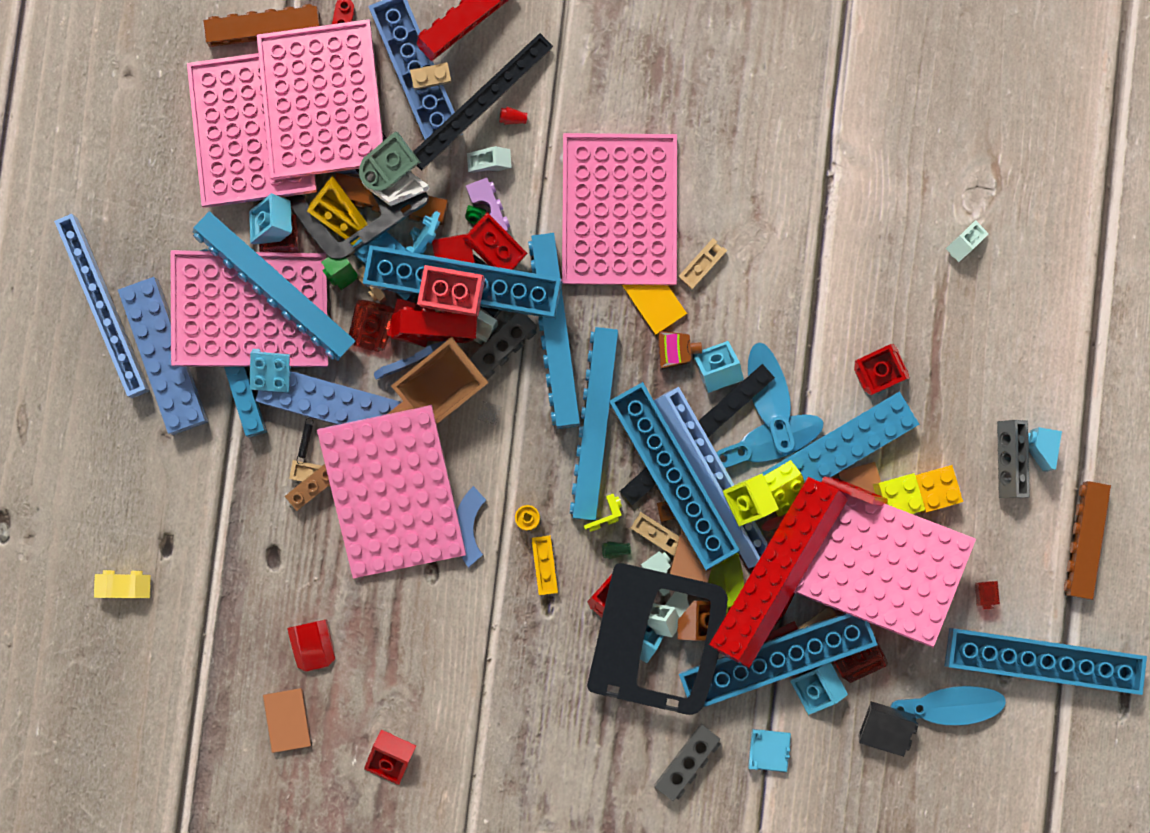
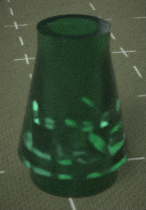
M612 541L602 543L603 558H608V560L631 554L630 543Z

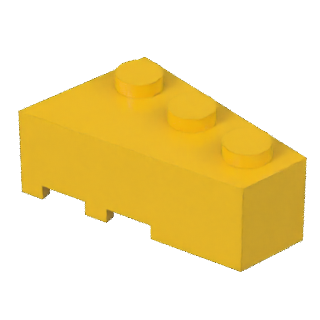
M333 175L310 203L307 210L308 213L345 240L368 224ZM360 237L353 241L351 244L354 245L360 239Z

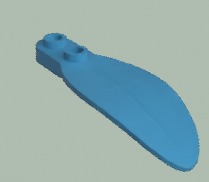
M756 343L749 354L748 376L763 364L775 378L755 395L752 400L759 416L770 428L777 452L784 455L789 454L794 449L795 443L789 424L791 404L788 386L781 367L772 351L764 343ZM781 425L783 429L778 430L776 429V426ZM787 443L788 447L783 448L781 444Z
M815 415L790 416L789 424L795 443L791 453L801 449L819 435L824 424L820 417ZM766 424L749 432L739 443L716 452L719 459L721 456L726 457V462H722L725 468L744 461L765 462L789 455L777 452L770 428ZM777 425L776 429L782 430L783 427L781 425ZM782 443L781 446L783 448L788 447V444ZM739 449L743 450V456L738 454Z
M958 686L936 690L922 698L895 700L890 707L897 709L901 706L905 712L915 714L916 719L923 718L936 724L968 725L994 717L1005 707L1006 700L1001 693L992 689ZM918 705L923 706L922 712L916 711Z

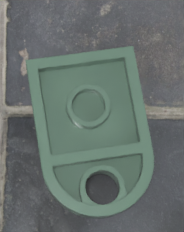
M395 131L363 158L359 167V175L366 187L372 190L383 191L393 186L421 162L401 135ZM370 172H374L376 175L372 183L367 179Z

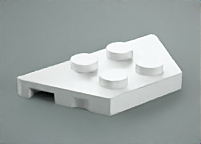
M370 172L367 176L370 183L376 178L374 172ZM408 172L386 190L377 191L366 187L390 206L430 189L428 184L411 172Z

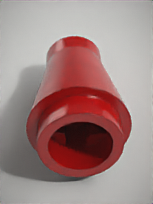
M507 106L506 108L501 107L499 123H504V125L526 124L527 113Z

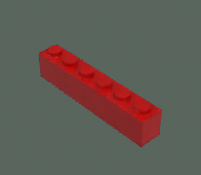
M461 0L459 6L450 8L446 12L445 17L436 19L431 28L428 30L424 29L419 33L418 48L431 61L435 60L509 0Z

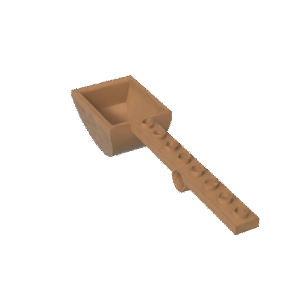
M451 337L391 385L403 401L387 414L432 405L436 424H438L488 384L489 381L455 342L456 340ZM325 464L285 495V498L296 511L330 485Z

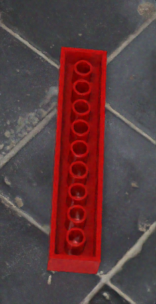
M810 477L807 478L709 644L711 647L728 658L750 668L848 501L838 489Z

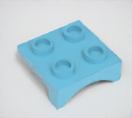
M435 211L431 217L425 216L422 222L425 225L421 230L415 226L412 228L410 234L413 239V247L409 246L404 251L418 254L425 252L426 244L428 242L432 243L436 236L435 231L440 224L438 221L439 212Z
M252 349L250 353V389L289 392L291 375L290 354L261 352V349Z
M752 729L748 768L787 772L791 733Z

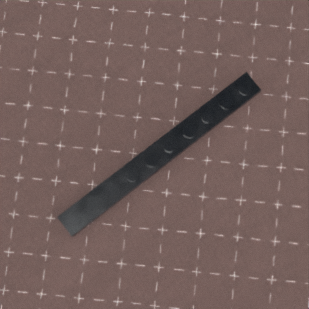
M539 33L413 151L421 162L417 167L423 171L553 48V45Z
M763 364L699 420L707 437H710L775 378ZM645 468L622 488L620 492L631 505H634L656 483L648 469Z

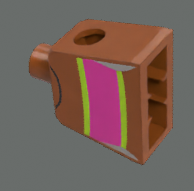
M658 332L660 370L691 363V354H702L701 342L690 343V334Z

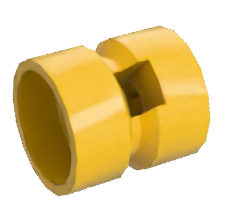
M524 505L516 511L515 522L522 530L530 531L539 525L540 514L535 507Z

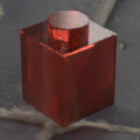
M998 581L975 582L977 606H982L983 609H994V605L1000 604Z

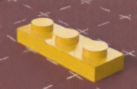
M551 535L533 537L531 539L539 595L558 593Z

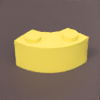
M103 570V574H95L94 598H150L151 575H143V571H131V575L115 574V571Z

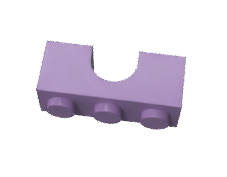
M487 178L466 185L473 206L487 205L491 209L490 215L508 233L507 228L510 227L507 217H503L501 214L503 207L500 199H495L493 193L496 192L493 182H489Z

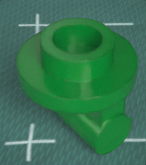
M468 205L465 218L469 223L476 224L486 214L487 210Z

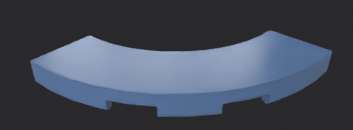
M446 341L429 345L406 360L402 359L381 367L374 372L375 379L389 376L420 363Z
M474 486L464 496L457 510L466 555L461 557L468 567L483 555L475 541L474 521L480 507L487 500Z

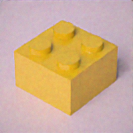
M953 465L915 475L925 507L922 513L963 502Z

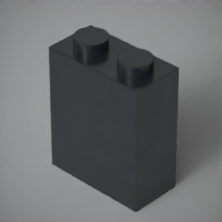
M870 701L858 734L859 743L904 757L906 750L909 751L911 748L912 734H916L918 729L916 715Z

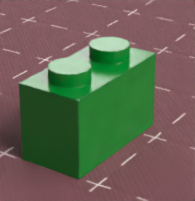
M327 257L321 262L325 267L322 270L333 286L338 285L341 290L358 279L359 275L347 258L336 260Z

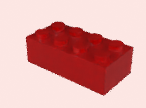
M403 307V310H398V312L392 315L391 338L441 342L453 337L456 343H468L476 339L477 316L454 314L442 310L440 312H433V309L430 308L415 311L414 307Z

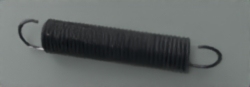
M306 421L297 460L298 457L306 458L313 425L306 424Z

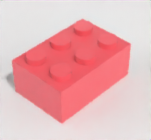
M424 265L417 304L424 308L478 317L485 277L480 274Z

